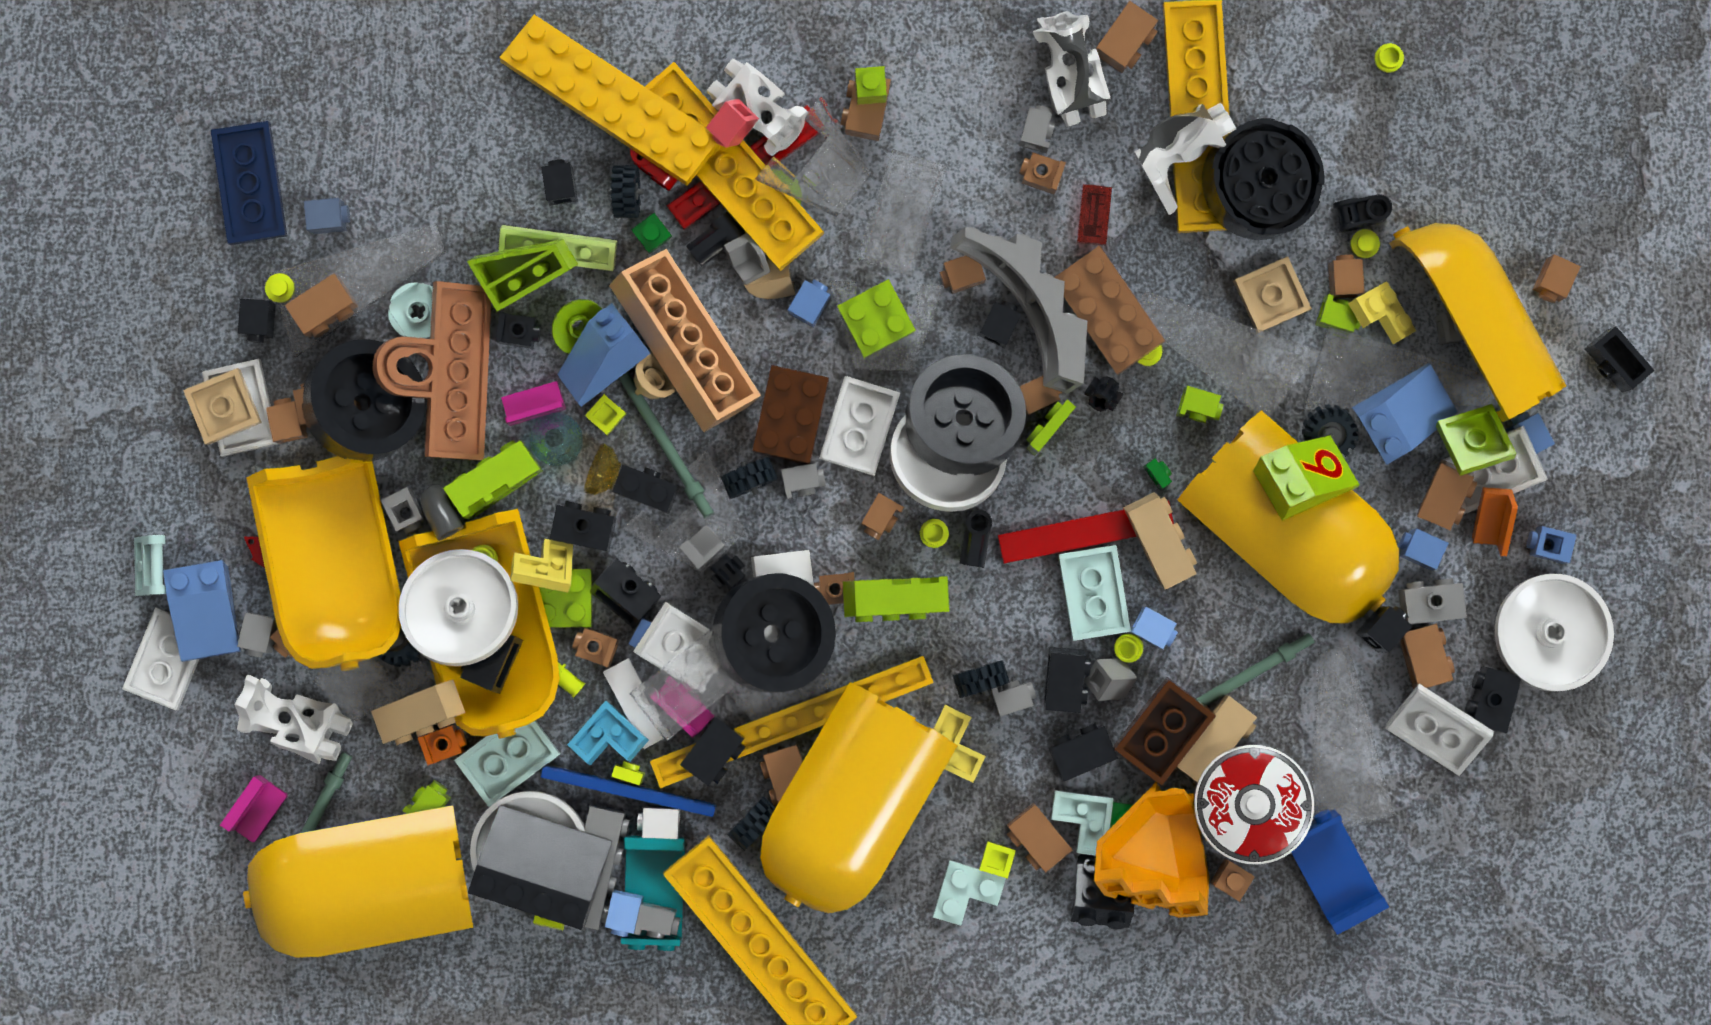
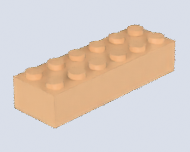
M667 249L622 271L609 285L703 432L745 410L761 396Z

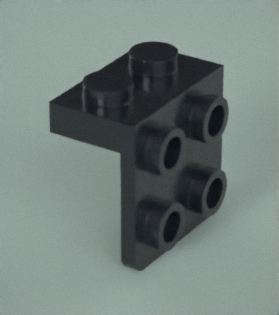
M1080 854L1077 859L1075 900L1071 910V922H1078L1083 926L1105 925L1111 929L1129 928L1134 914V904H1131V898L1119 894L1115 899L1104 896L1094 882L1096 856Z

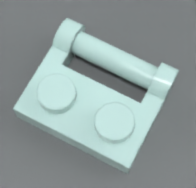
M148 535L134 538L135 596L166 594V587L163 585L162 544H165V535Z

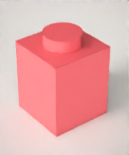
M740 99L726 101L706 128L713 134L712 138L715 142L727 148L739 145L759 118Z

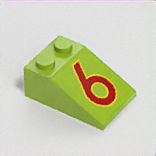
M1331 435L1286 445L1263 455L1253 470L1282 521L1355 489L1360 485Z

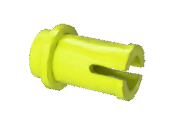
M558 662L560 678L558 685L574 698L586 683L565 668V663L561 665Z

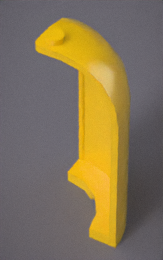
M1443 223L1430 224L1412 231L1407 226L1393 234L1395 239L1389 243L1392 250L1399 246L1407 249L1420 263L1433 283L1501 408L1496 412L1501 422L1510 420L1539 404L1540 400L1553 396L1567 386L1495 253L1480 235L1460 225Z
M1261 410L1240 428L1239 433L1230 444L1226 442L1211 458L1215 462H1212L1202 473H1198L1177 500L1290 602L1310 616L1329 623L1349 624L1363 617L1370 609L1376 612L1386 601L1383 595L1390 588L1399 570V548L1391 528L1379 513L1353 490L1282 521L1253 470L1261 456L1298 442Z
M335 456L317 461V467L301 470L300 465L283 468H267L246 477L276 625L285 648L297 662L311 669L340 666L341 671L359 668L358 662L386 653L398 639L400 632L399 600L401 593L373 462H363L362 460L344 459Z
M513 509L465 522L464 527L459 532L440 541L437 540L433 531L413 535L398 541L408 578L421 563L436 554L456 549L472 550L478 545H489L494 548L498 555V563L511 578V565L514 553L531 556L519 510ZM513 582L518 597V615L510 635L522 639L523 643L500 694L460 678L462 674L461 666H447L430 660L436 685L454 680L465 710L464 714L454 717L456 725L472 736L498 734V738L501 739L516 735L515 728L526 726L542 717L555 700L560 679L558 658L540 589L537 586Z
M849 682L769 819L762 836L760 855L765 876L776 888L786 893L784 900L798 908L803 903L811 909L829 914L848 910L866 898L881 879L958 745L936 730L920 724L915 720V717L898 707L894 708L888 705L879 696Z
M453 805L299 833L276 840L258 851L248 864V891H243L245 908H252L260 937L275 951L295 958L322 957L473 928L462 859L456 860L462 858Z

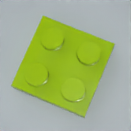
M889 279L837 306L864 358L916 332Z
M1068 399L1063 405L1057 402L1044 417L1049 422L1044 427L1039 424L1026 439L1030 443L1026 450L1035 456L1076 406Z
M1493 404L1437 421L1436 428L1459 476L1514 459L1517 454Z
M572 569L571 586L568 593L539 587L550 628L592 627V593H590L592 588V569Z

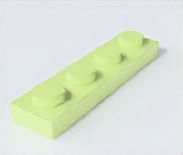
M502 225L500 228L499 251L564 239L578 263L577 267L614 271L617 240Z

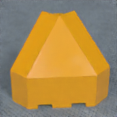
M1155 782L1097 841L1094 882L1104 896L1114 899L1118 894L1131 898V904L1152 910L1155 906L1169 909V915L1179 918L1208 915L1209 872L1202 834L1194 812V793L1187 794L1185 789L1170 788L1162 791L1158 783Z

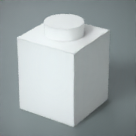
M645 806L643 813H638L637 830L642 831V838L678 839L680 833V810L671 807Z

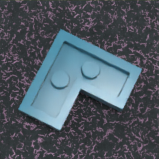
M605 701L567 745L587 764L592 765L609 744L622 757L631 762L649 739L611 703Z

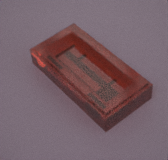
M1083 184L1077 243L1106 246L1112 187Z

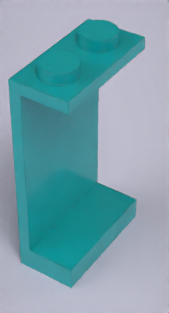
M627 835L625 837V892L644 896L642 902L677 909L675 917L681 918L677 935H665L664 939L647 936V931L642 930L640 935L629 933L628 937H622L621 944H628V949L645 950V945H657V950L674 951L675 946L681 945L683 898L665 878L663 872L685 855L686 837H679L678 839L642 838L640 835Z

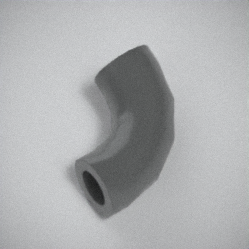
M434 484L423 491L420 502L435 537L440 541L459 532L464 526L452 505L451 499L444 491V486Z

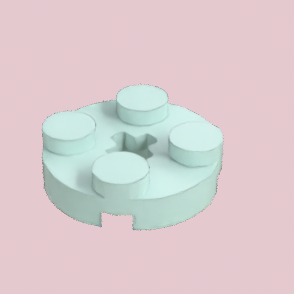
M418 282L408 283L401 286L392 295L388 317L392 327L401 336L430 339L433 286ZM416 304L419 307H425L424 316L421 319L418 317L412 318L410 315L414 312L412 307Z

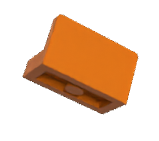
M1482 488L1472 533L1473 543L1497 545L1500 556L1506 557L1518 510L1512 489Z

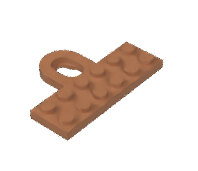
M442 281L433 282L430 339L415 337L393 338L384 342L374 355L373 373L382 389L395 396L427 399L425 457L482 461L484 459L491 301L482 286ZM414 353L419 354L428 363V375L421 382L413 381L408 375L398 372L396 367L397 361L403 357L408 358Z

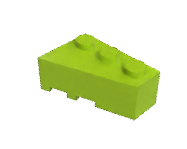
M564 239L477 255L467 261L497 312L578 265Z
M515 440L508 442L500 448L501 452L492 458L489 456L476 464L475 469L467 474H461L443 488L463 518L474 519L543 472L524 442L521 440L517 443Z
M948 576L843 582L844 617H855L856 623L873 622V616L881 615L882 621L900 620V615L909 614V620L926 619V613L949 612Z

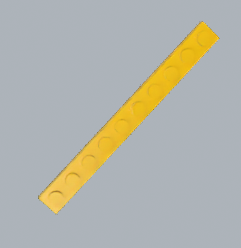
M920 656L853 683L879 696L881 700L886 702L934 682L924 656ZM848 685L734 728L745 737L742 744L746 747L738 758L824 726ZM695 744L650 761L660 788L694 776L680 764ZM730 757L727 763L733 761L734 759Z

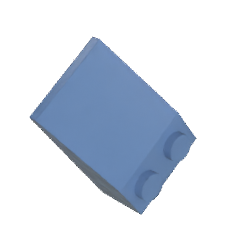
M611 303L588 321L557 375L582 407L647 357L650 351Z
M1430 363L1352 407L1386 465L1412 451L1437 430V421L1454 416L1458 412Z
M220 560L163 570L167 600L181 662L241 652L240 647H237L239 636L229 568L225 562Z

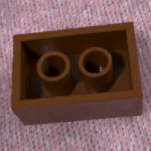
M771 365L753 445V453L805 465L811 464L829 377Z
M1166 677L1113 745L1114 750L1162 786L1216 715L1182 687Z

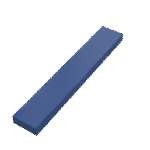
M550 765L543 767L541 778L714 817L717 807L715 803Z

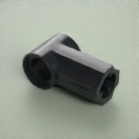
M728 212L713 221L707 231L686 246L701 267L725 250L723 245L746 234Z
M974 510L967 515L959 564L985 567L992 518L984 510ZM976 514H982L987 519V526L982 531H976L971 527L970 521Z

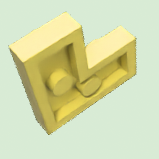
M1387 281L1348 303L1362 328L1379 320L1392 344L1416 332L1411 318L1404 311L1395 291L1391 289Z
M544 539L541 558L514 553L510 581L568 593L571 586L573 544Z
M944 705L933 729L958 745L945 770L974 783L986 756L959 744L971 717Z

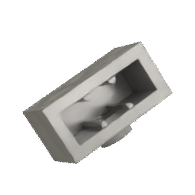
M1453 578L1435 580L1436 586L1429 587L1424 586V581L1406 583L1407 589L1398 590L1400 609L1409 616L1407 622L1417 624L1467 618L1463 583L1454 584Z

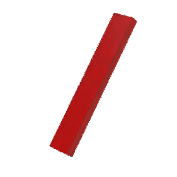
M808 105L804 107L808 111L804 127L789 147L771 156L764 148L768 140L766 136H763L749 146L768 169H771L825 130ZM700 181L669 203L667 207L683 230H685L719 206L720 202Z
M1124 510L997 535L1003 564L1137 537ZM1170 513L1168 515L1172 521V524H1174L1172 513Z

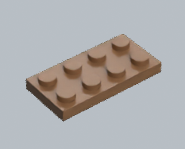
M1100 245L1054 277L1065 281L1064 298L1078 318L1088 321L1087 332L1117 375L1166 342Z

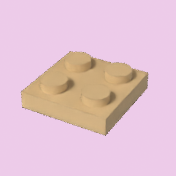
M1288 256L1233 281L1257 334L1312 309Z
M239 368L183 390L206 445L262 423Z

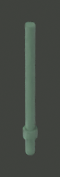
M627 371L619 377L620 382L685 486L684 492L690 501H694L704 519L714 514V511L703 495L704 489L699 481L695 482L643 395L635 394L637 388Z
M1307 633L1290 644L1288 642L1277 648V652L1196 699L1207 706L1283 661L1285 663L1296 657V653L1315 643L1312 636Z
M342 751L333 770L328 772L323 781L325 786L301 833L315 831L335 790L340 789L345 779L343 775L353 757L352 755Z

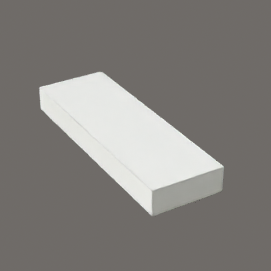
M630 658L603 672L627 719L649 739L644 745V749L670 736Z

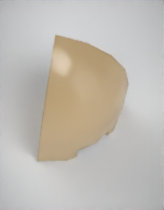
M767 259L770 273L747 285L744 284L747 291L758 298L778 299L795 295L794 283L790 277V264L779 271L770 259Z

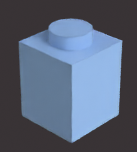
M1142 607L1129 633L1138 636L1158 649H1163L1165 645L1171 646L1178 631L1174 630L1177 623L1148 607Z
M614 890L605 928H610L611 934L628 937L629 933L634 934L639 908L644 896Z

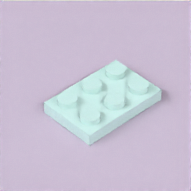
M1113 545L1058 554L1072 641L1131 632L1117 546Z
M536 720L526 726L515 728L516 735L501 739L498 738V734L486 736L454 760L488 807L502 799L561 754Z

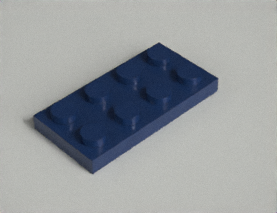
M263 121L211 130L227 244L236 245L287 237L271 123Z

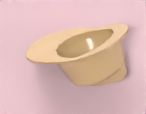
M650 351L647 357L636 364L634 383L637 388L635 391L636 395L642 394L649 399L668 397L677 391L652 351Z

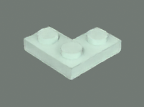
M1054 790L1051 820L1079 824L1076 853L1096 856L1097 841L1110 829L1113 798Z
M949 860L933 917L961 926L969 898L998 906L1006 878Z

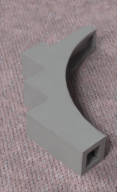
M964 227L951 238L950 249L958 251L986 267L1003 282L1018 300L1034 329L1039 344L1043 365V386L1069 394L1084 384L1088 321L1078 318L1072 313H1063L1065 281L1056 279L1050 274L1040 273L1042 242L1031 239L1030 236L1025 234H1016L1006 241L1003 237L980 232L977 228Z

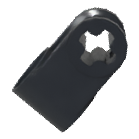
M1377 194L1333 203V208L1337 209L1340 222L1338 232L1354 231L1382 223L1392 212L1391 200L1387 196ZM1372 203H1379L1383 206L1384 214L1382 216H1375L1371 212L1370 205Z

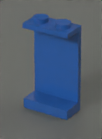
M1327 809L1313 817L1314 820L1306 837L1291 854L1331 928L1338 935L1384 911L1389 906L1385 898L1378 891L1341 822V816L1335 809L1332 811Z

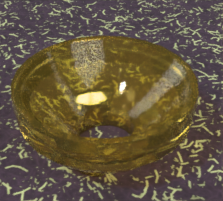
M602 443L597 450L584 486V493L598 495L608 489L611 490L617 480L621 462H619L614 449L605 443Z

